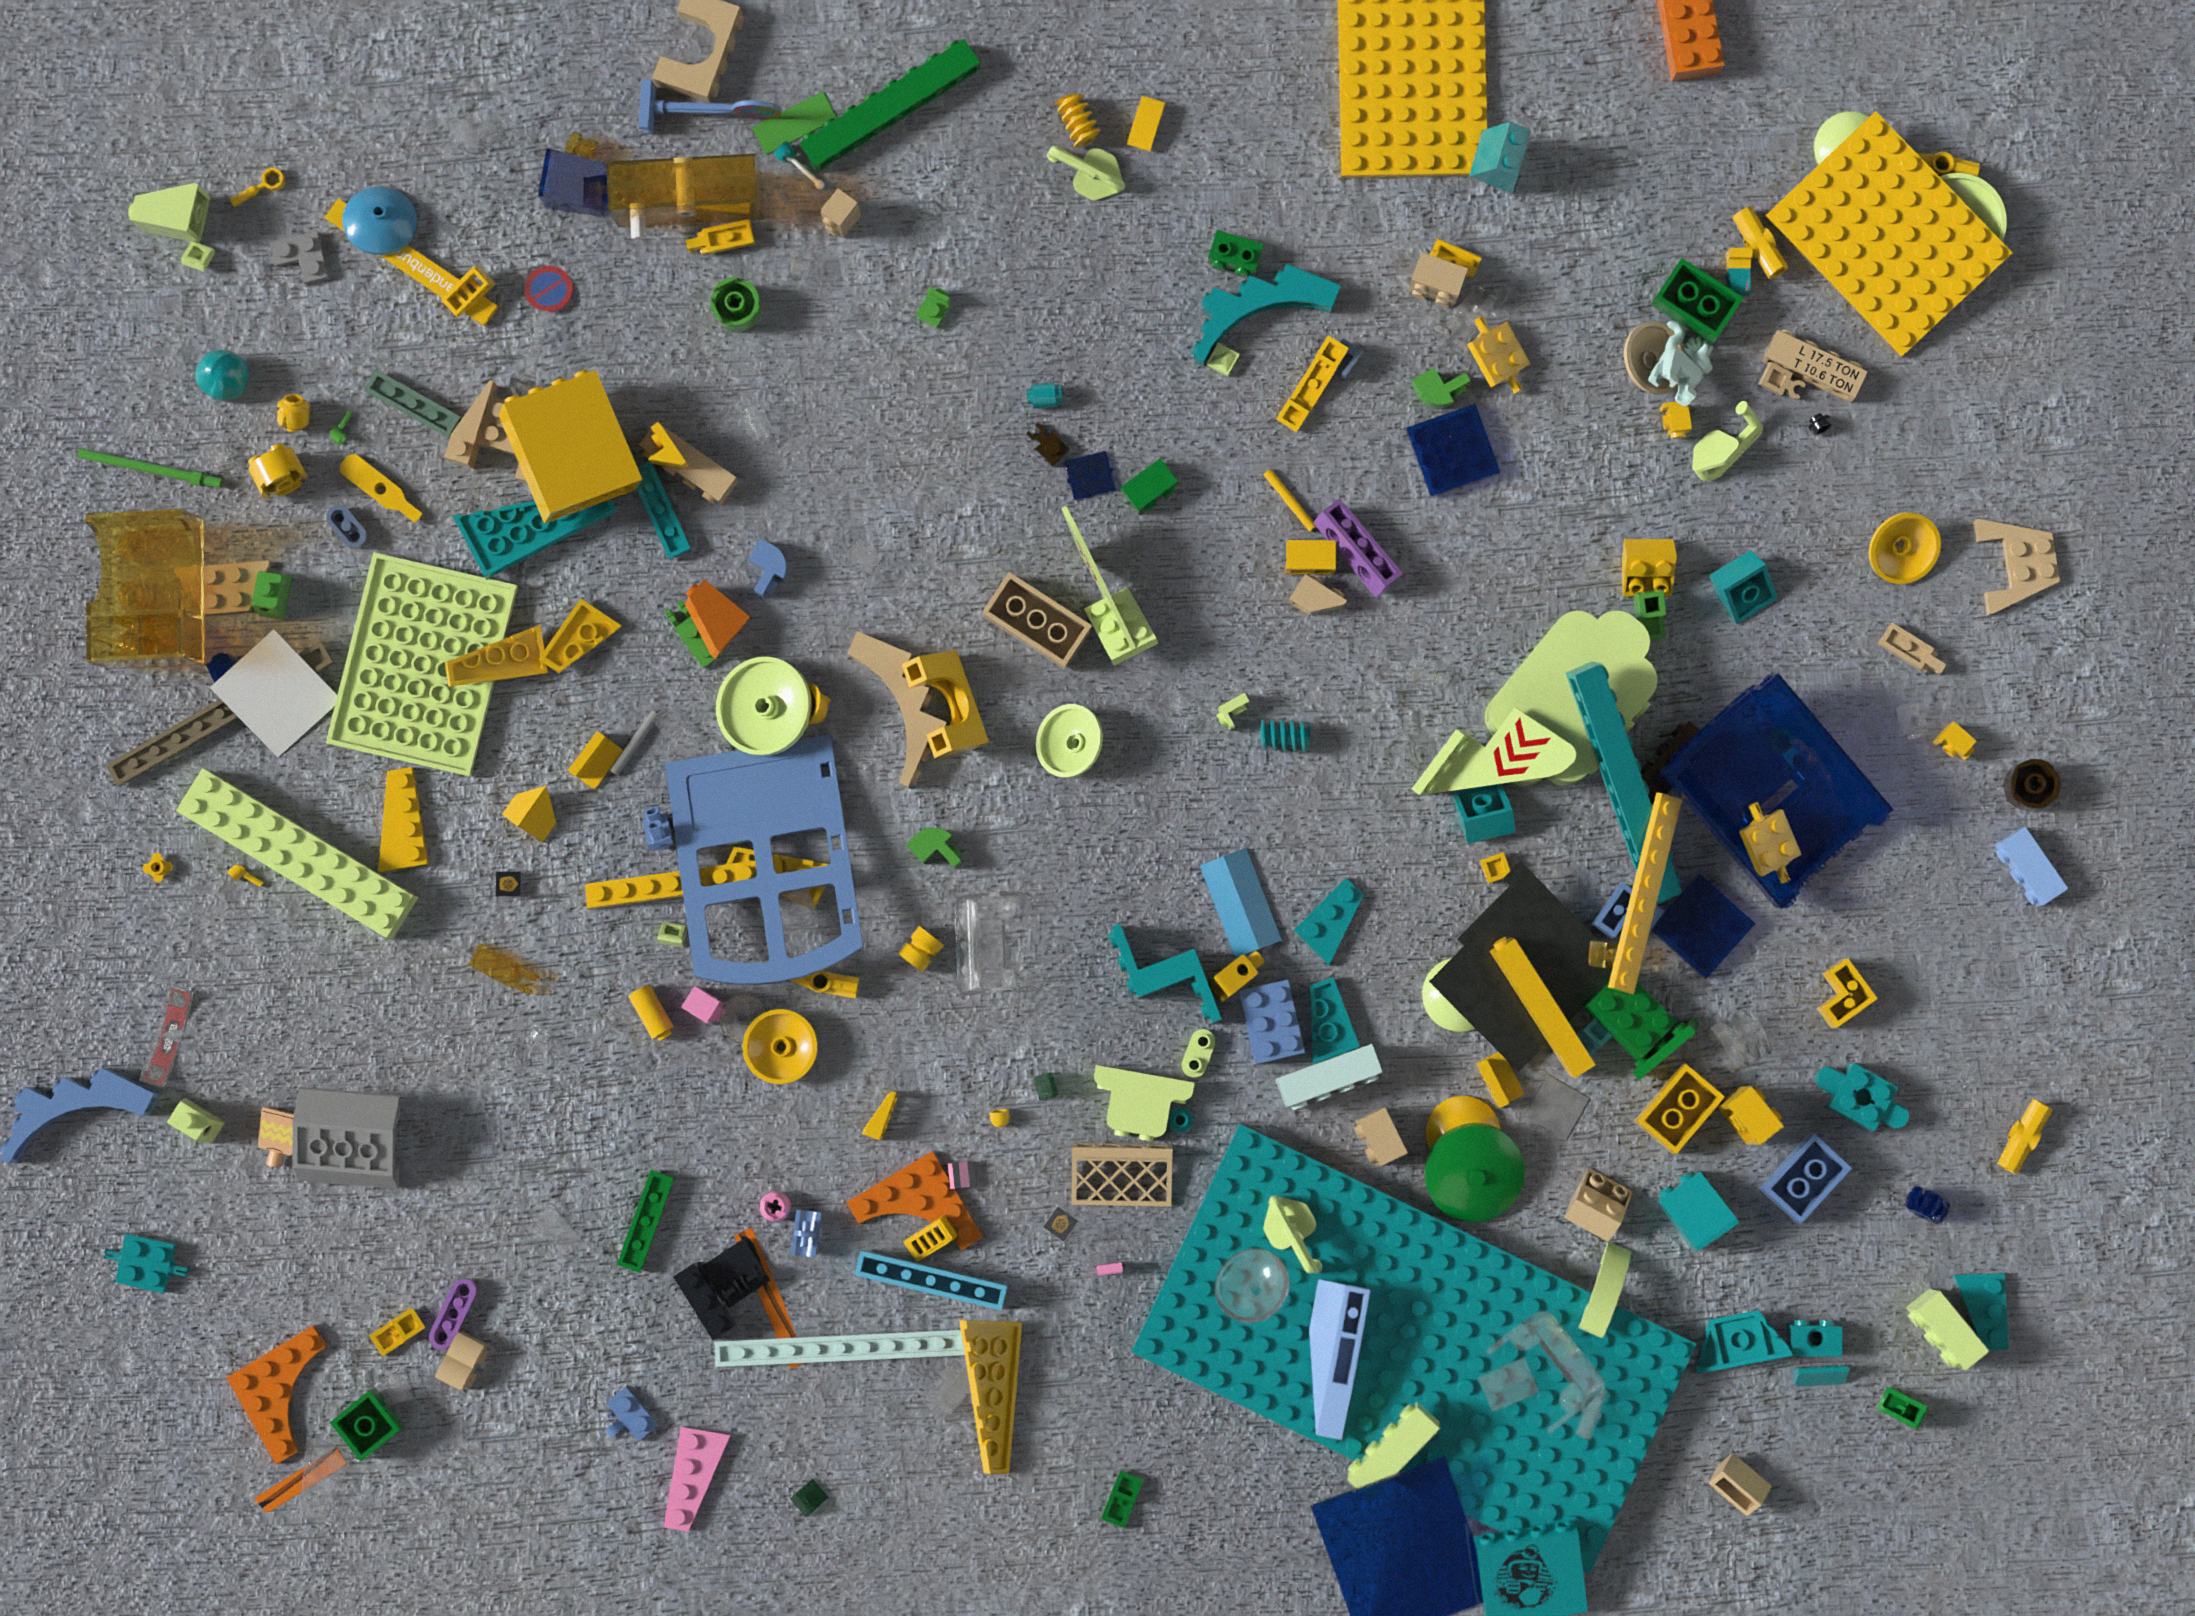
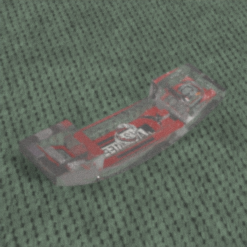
M168 985L161 1008L163 1009L161 1020L150 1055L146 1057L139 1081L162 1088L165 1087L177 1059L187 1027L193 999L192 991Z

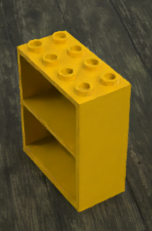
M588 369L582 370L574 374L575 378L569 380L565 378L557 379L551 383L552 386L544 389L542 386L535 387L528 391V395L522 397L519 394L510 396L505 399V403H503L498 414L544 524L637 489L642 481V477L596 370L591 372Z

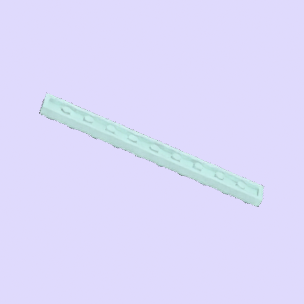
M961 1329L714 1342L715 1367L965 1355Z

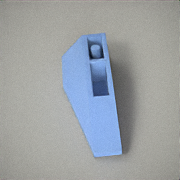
M1318 1279L1309 1328L1316 1435L1341 1440L1357 1366L1370 1289Z

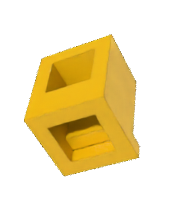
M1677 402L1662 404L1660 413L1665 412V415L1662 416L1664 430L1668 429V436H1671V439L1685 438L1686 434L1692 430L1689 405L1683 407Z
M1951 722L1932 743L1935 745L1941 743L1943 745L1942 749L1953 758L1955 756L1957 758L1961 757L1963 760H1966L1975 750L1972 746L1976 743V740L1956 722Z

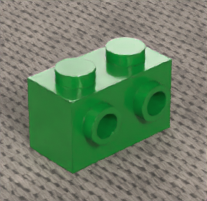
M1216 230L1208 256V264H1212L1211 267L1219 271H1225L1226 269L1235 271V275L1242 278L1255 277L1264 244Z

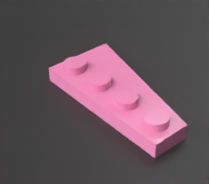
M685 1426L681 1427L664 1528L690 1531L731 1434Z

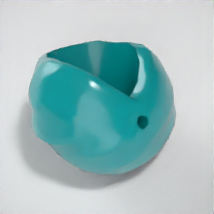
M213 350L206 353L198 363L195 378L201 390L213 400L232 401L245 392L249 378V369L246 361L236 353L228 350Z

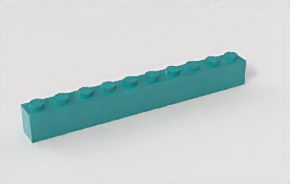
M1591 661L1566 672V676L1637 873L1653 804L1650 803L1648 797V785L1642 780L1640 774V762L1634 757L1632 751L1633 742L1624 729L1625 719L1617 709L1615 703L1617 702V696L1609 686L1607 680L1609 679L1608 671L1602 663ZM1670 851L1656 905L1682 893L1680 888L1681 879L1679 874L1674 871L1672 865L1673 856Z

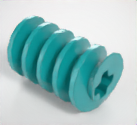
M1261 718L1260 743H1262L1263 750H1267L1269 743H1271L1273 751H1276L1279 744H1281L1283 751H1287L1288 746L1291 745L1293 752H1296L1299 745H1301L1303 753H1306L1310 743L1311 722L1305 728L1304 722L1300 721L1298 727L1295 728L1293 720H1290L1288 726L1285 727L1284 720H1280L1278 726H1275L1274 720L1270 719L1268 726H1266L1264 719Z

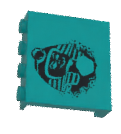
M1560 1520L1552 1524H1535L1528 1528H1511L1503 1532H1486L1473 1536L1478 1557L1484 1616H1568L1588 1612L1579 1534L1574 1520Z

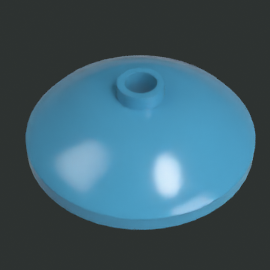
M371 187L358 192L348 201L343 211L342 223L346 237L356 248L372 255H388L401 250L412 240L417 228V216L411 201L401 192L388 187ZM377 211L383 212L381 215L374 214Z

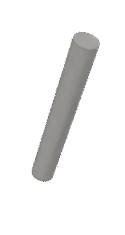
M653 710L650 712L610 769L615 775H619L660 717L658 713Z

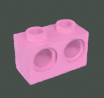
M694 986L681 1008L705 1023L713 1024L714 1022H719L726 1011L723 1007L726 1003L704 989Z

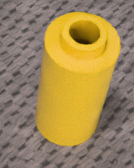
M650 984L628 996L652 1040L658 1038L660 1042L672 1035L670 1030L674 1026Z

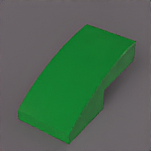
M1120 1470L1100 1520L1124 1529L1143 1479Z

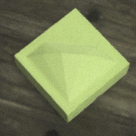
M191 241L181 258V263L205 272L215 255V251L213 248Z
M1218 343L1206 366L1228 377L1240 354Z

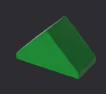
M1887 1387L1876 1409L1908 1427L1918 1430L1929 1407Z

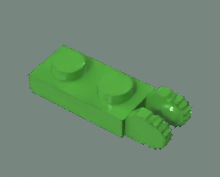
M680 600L677 602L678 608L688 619L680 624L672 611L668 609L664 613L675 626V631L701 666L706 668L721 657L723 652L716 659L710 655L685 604Z

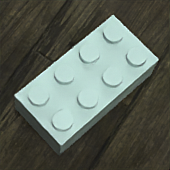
M1370 1044L1276 1078V1082L1285 1107L1291 1106L1292 1110L1308 1105L1306 1101L1315 1097L1316 1101L1331 1097L1330 1091L1338 1089L1339 1093L1353 1089L1355 1088L1354 1083L1362 1080L1363 1084L1378 1080L1377 1074L1382 1073V1069L1373 1045Z

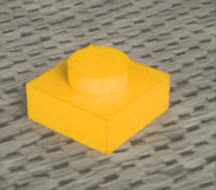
M1504 852L1480 860L1487 884L1503 879L1510 872Z

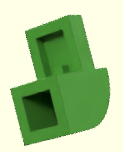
M1434 367L1414 378L1411 385L1425 405L1434 409H1446L1451 407L1454 402L1451 395L1458 397L1467 391L1466 387L1469 385L1470 379L1464 373L1444 384Z
M1658 589L1635 593L1634 613L1637 616V620L1647 629L1650 640L1666 638L1663 616L1666 615L1663 590Z
M924 829L906 843L923 864L938 851L955 869L962 863L959 859L962 855L961 852L953 844L949 847L946 844L953 838L952 835L943 829Z

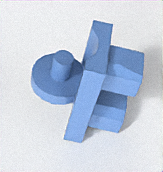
M658 806L646 809L644 811L646 819H643L649 851L669 848L673 844L667 812L661 814Z
M796 1209L790 1255L816 1258L822 1212Z

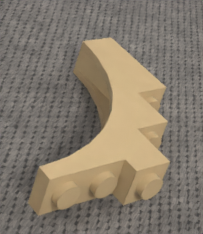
M857 631L847 653L848 656L864 664L877 674L892 691L901 708L906 726L907 751L905 766L899 783L910 789L911 785H916L920 778L921 771L918 769L921 762H926L931 752V749L928 748L929 741L926 735L939 728L948 726V724L943 720L922 712L923 708L928 709L932 700V695H929L930 689L926 686L910 688L907 679L904 678L905 673L902 664L912 660V654Z

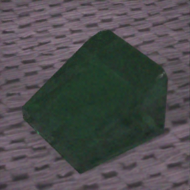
M1049 1072L1034 1077L1040 1100L1057 1097L1058 1093L1053 1073Z
M812 1478L790 1500L807 1517L829 1497Z

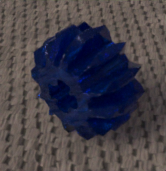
M1921 1186L1913 1187L1906 1197L1907 1200L1904 1204L1909 1212L1934 1224L1942 1223L1951 1206L1945 1198Z

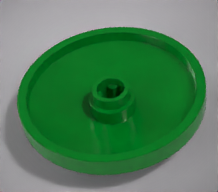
M1485 1123L1462 1124L1445 1132L1431 1147L1424 1167L1425 1185L1433 1202L1448 1216L1464 1222H1482L1495 1218L1505 1212L1519 1196L1525 1178L1524 1160L1518 1146L1504 1131Z

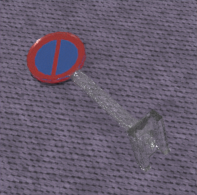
M542 266L534 269L524 283L526 299L534 309L538 310L525 372L522 374L521 379L512 377L510 379L509 388L512 396L519 394L520 397L528 395L529 390L537 387L535 373L549 312L562 309L570 301L573 294V284L569 275L563 269L556 266Z

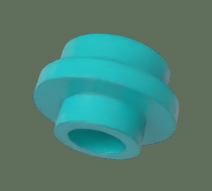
M1176 1108L1170 1112L1168 1124L1175 1132H1186L1192 1126L1193 1117L1187 1109ZM1182 1115L1185 1117L1183 1125L1176 1123L1177 1116Z

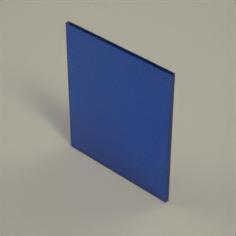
M1445 1456L1310 1505L1350 1616H1449L1483 1603L1474 1538Z

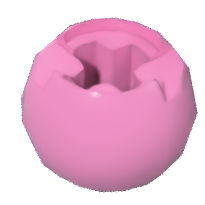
M781 1191L768 1192L760 1201L761 1215L770 1222L777 1223L783 1221L791 1212L790 1199ZM778 1200V1205L782 1206V1209L777 1210L774 1214L772 1213L773 1208L769 1207V1204Z

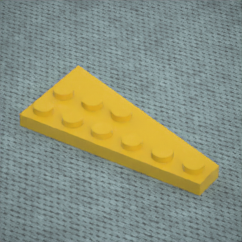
M959 1320L983 1471L987 1474H1009L1022 1322Z

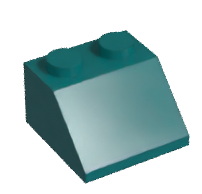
M1752 550L1709 575L1715 593L1736 625L1778 600L1766 564Z
M1502 784L1452 791L1460 826L1467 844L1516 832L1513 810Z

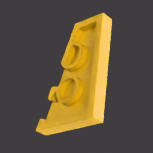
M580 598L539 657V661L560 674L622 628V626Z

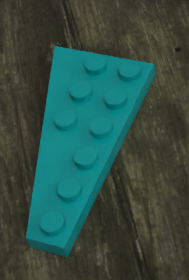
M610 499L544 524L535 501L502 506L499 509L485 512L480 510L475 511L474 514L453 515V518L487 580L617 512V509Z

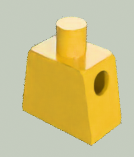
M1254 951L1248 957L1242 954L1208 982L1209 988L1223 1003L1259 974L1256 969L1265 963L1264 959L1257 951ZM1237 969L1242 971L1243 976L1237 972Z

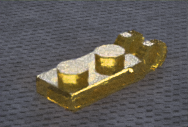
M481 943L478 944L468 963L470 967L528 995H531L533 990L517 982L520 974L527 976L532 981H538L540 976L525 969V966Z

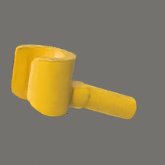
M234 865L228 871V874L235 881H238L243 876L259 887L264 883L250 875L241 865Z

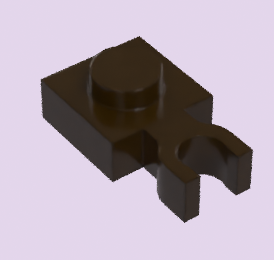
M1037 422L1035 427L1039 429L1040 434L1033 436L1028 431L1026 435L1032 441L1039 443L1035 450L1053 467L1070 451V448L1054 432L1046 436L1043 427Z

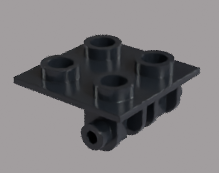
M744 1238L702 1266L719 1292V1298L722 1302L726 1303L728 1308L771 1281Z

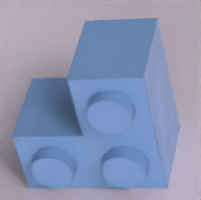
M1620 883L1591 923L1594 928L1610 939L1615 938L1624 925L1632 888L1625 883ZM1657 906L1655 907L1650 931L1664 912Z

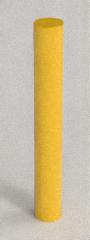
M1271 469L1264 473V477L1307 530L1311 532L1316 528L1313 523L1314 521Z

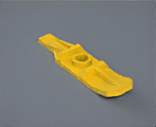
M347 455L342 461L340 473L383 507L389 510L400 511L414 523H417L422 517L423 513L406 501L402 489L358 455ZM381 485L386 487L384 494H379L377 491Z

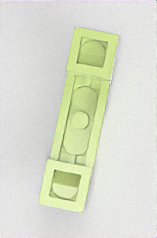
M1607 1242L1589 1303L1585 1307L1579 1325L1580 1329L1600 1338L1604 1337L1627 1274L1631 1257L1630 1250Z

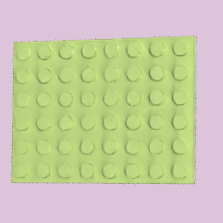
M373 552L326 744L471 777L495 681L449 687L445 662L506 638L518 586Z

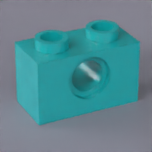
M1795 1319L1794 1324H1787V1345L1793 1351V1356L1842 1357V1326L1835 1325V1320H1820V1325L1810 1324V1320ZM1817 1331L1820 1334V1341L1812 1345L1809 1341V1336L1812 1332Z

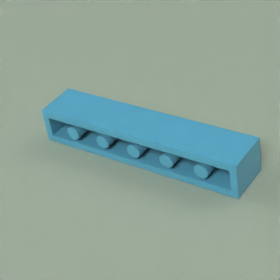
M863 1249L860 1250L854 1274L855 1276L1000 1311L1003 1309L1008 1284Z

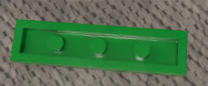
M650 1170L616 1265L638 1273L642 1272L673 1186L674 1177Z

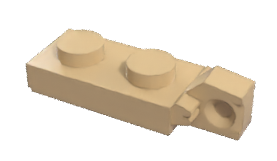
M1890 623L1877 644L1925 673L1929 669L1939 675L1946 666L1945 663L1936 658L1938 653L1934 651L1933 647L1894 623Z

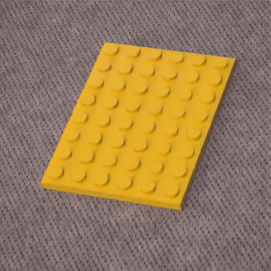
M1338 0L1341 178L1469 176L1482 130L1487 129L1484 0Z
M1877 111L1867 118L1765 215L1900 357L2013 253Z

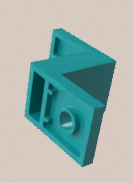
M1119 923L1111 927L1112 933H1109L1108 937L1113 949L1118 948L1121 956L1117 957L1122 972H1128L1130 979L1126 983L1131 996L1136 994L1139 999L1194 978L1191 986L1195 996H1201L1204 1005L1200 1006V1010L1204 1020L1209 1019L1211 1024L1221 1020L1195 949L1138 970L1121 924Z

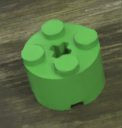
M730 277L720 281L715 286L710 299V307L716 320L722 327L730 332H742L752 328L762 316V302L756 288L750 282L737 277ZM737 301L739 307L735 308L733 302Z

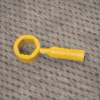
M277 168L266 169L262 174V183L258 186H251L230 198L232 205L236 207L256 196L264 187L270 191H279L285 185L284 175ZM273 173L280 175L279 183L274 186L267 184L268 176Z

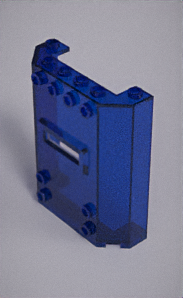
M1770 673L1764 677L1763 682L1758 686L1752 685L1745 689L1675 751L1668 759L1671 763L1668 766H1664L1660 771L1662 776L1770 903L1779 909H1786L1793 905L1797 900L1795 897L1800 893L1799 889L1807 884V878L1813 873L1817 874L1823 870L1828 859L1841 854L1845 849L1844 845L1859 838L1863 834L1862 829L1867 825H1882L1890 818L1888 814L1894 810L1779 673ZM1792 779L1798 787L1767 814L1769 815L1776 810L1783 809L1802 854L1789 861L1785 866L1791 880L1781 884L1776 871H1772L1765 876H1760L1756 872L1739 831L1749 826L1754 820L1749 805L1759 802V806H1761Z

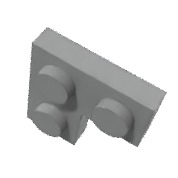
M317 230L269 242L274 265L281 267L299 262L305 285L329 279L320 235Z

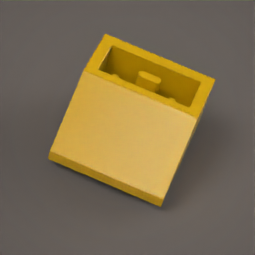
M1624 539L1622 552L1623 596H1634L1635 593L1658 589L1663 590L1664 596H1672L1677 560L1674 539Z

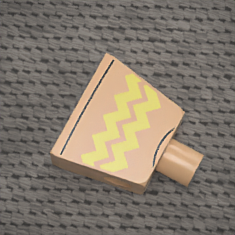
M262 1107L258 1147L270 1150L266 1165L281 1168L284 1156H293L294 1113L271 1107Z

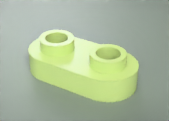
M1206 1029L1197 1030L1190 1039L1182 1060V1070L1189 1077H1199L1207 1068L1215 1046V1037L1210 1031ZM1200 1037L1207 1038L1208 1044L1202 1047L1198 1044ZM1192 1060L1198 1061V1069L1192 1070L1189 1067V1063Z

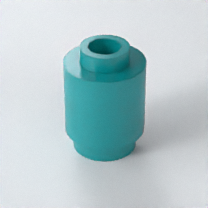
M1054 382L1031 384V389L1027 390L1028 404H1033V409L1057 407L1056 404H1062L1061 384L1055 385Z

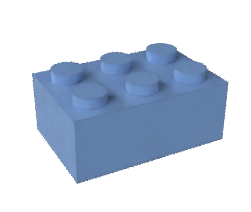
M1288 980L1238 991L1255 1064L1305 1053Z
M1809 1133L1758 1189L1795 1223L1802 1224L1852 1168L1816 1134Z

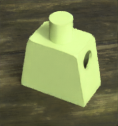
M187 1098L179 1102L167 1121L168 1124L192 1139L210 1144L214 1142L225 1124L224 1121Z

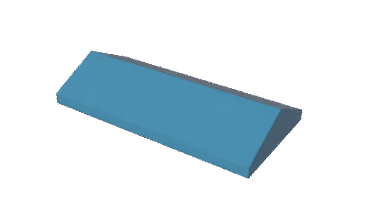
M1246 848L1200 866L1235 959L1242 954L1246 955L1282 941Z

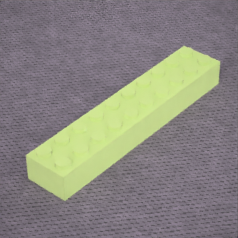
M201 769L176 810L385 938L393 940L419 898L206 769Z

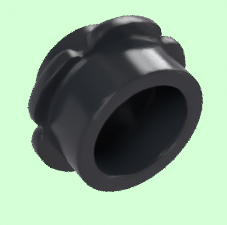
M1822 413L1816 414L1809 420L1808 429L1813 431L1814 435L1826 432L1832 426L1829 421L1830 416H1823Z

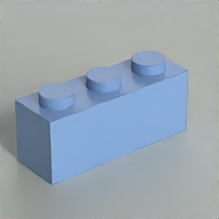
M2026 827L2017 829L1995 844L1998 849L1996 851L1997 856L2003 863L2007 862L2012 869L2010 872L2011 876L2018 884L2021 883L2026 890L2025 896L2031 904H2036L2037 907L2043 906L2068 889Z

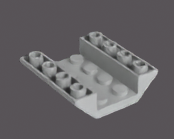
M300 1087L293 1117V1170L299 1181L398 1189L399 1164H395V1126L400 1119V1095Z

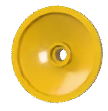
M1904 512L1890 517L1878 527L1870 542L1869 560L1873 570L1882 579L1893 584H1908L1919 580L1932 569L1939 557L1941 549L1939 531L1930 519L1919 513ZM1901 540L1900 544L1895 546L1897 541Z
M775 1009L759 1015L751 1022L743 1038L742 1050L748 1068L758 1078L772 1084H788L802 1078L811 1069L817 1056L818 1043L813 1027L803 1016L790 1010ZM781 1042L786 1044V1050L780 1052L777 1048Z
M1455 1096L1446 1099L1435 1107L1428 1118L1425 1130L1428 1148L1430 1150L1437 1139L1445 1132L1462 1124L1485 1123L1500 1129L1498 1118L1486 1103L1477 1098Z

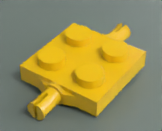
M1483 315L1473 320L1480 334L1467 345L1490 387L1500 382L1508 381L1513 393L1522 390L1523 387L1516 375L1531 363L1508 322L1506 321L1497 327L1489 328Z
M1759 802L1749 805L1754 820L1749 826L1739 832L1757 875L1765 876L1772 871H1776L1781 884L1790 881L1791 879L1785 866L1789 861L1802 854L1783 809L1776 810L1769 815H1763Z

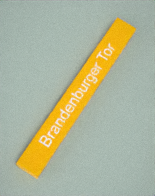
M338 198L324 218L344 232L342 216L346 203ZM409 245L395 253L379 255L441 298L459 281V279ZM463 290L459 291L466 300L469 298ZM455 296L452 297V300L460 307L462 303ZM483 296L464 314L485 327L499 307Z

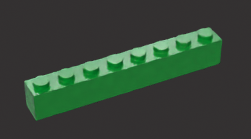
M963 39L960 42L958 40L953 41L946 47L947 50L939 55L935 53L929 56L925 64L920 67L914 66L905 73V76L898 81L897 79L891 80L884 86L885 89L869 94L864 98L863 103L858 106L852 105L848 107L839 118H831L823 124V128L816 132L810 131L804 135L800 145L816 172H820L980 71V62L966 40Z

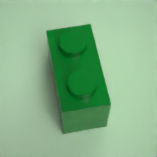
M1159 458L1121 486V492L1138 515L1143 511L1146 514L1157 506L1155 502L1160 498L1164 497L1167 499L1177 491L1175 487L1178 486V481L1162 459Z

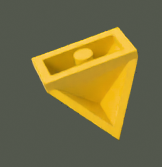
M547 786L516 794L502 813L503 816L541 842H544L557 823Z

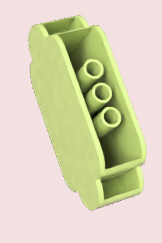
M1584 611L1566 613L1554 624L1488 704L1485 711L1487 729L1494 735L1516 707L1571 743L1576 749L1577 758L1570 767L1562 773L1544 777L1555 785L1568 786L1578 782L1588 773L1592 775L1599 766L1566 672L1591 661L1602 663L1606 667L1609 674V679L1607 680L1610 688L1614 690L1617 696V702L1615 703L1618 711L1622 713L1625 719L1624 729L1627 734L1635 724L1632 719L1642 716L1651 705L1648 700L1654 694L1657 687L1656 670L1644 658L1650 646L1647 629L1636 618L1624 611H1610L1603 614L1599 619ZM1543 778L1512 783L1520 786H1530L1538 783Z

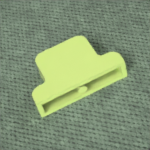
M1099 1065L1095 1067L1094 1079L1098 1084L1097 1088L1111 1091L1107 1124L1115 1130L1114 1135L1129 1137L1130 1133L1140 1134L1139 1139L1154 1142V1137H1159L1166 1131L1171 1102L1186 1104V1100L1193 1094V1082Z

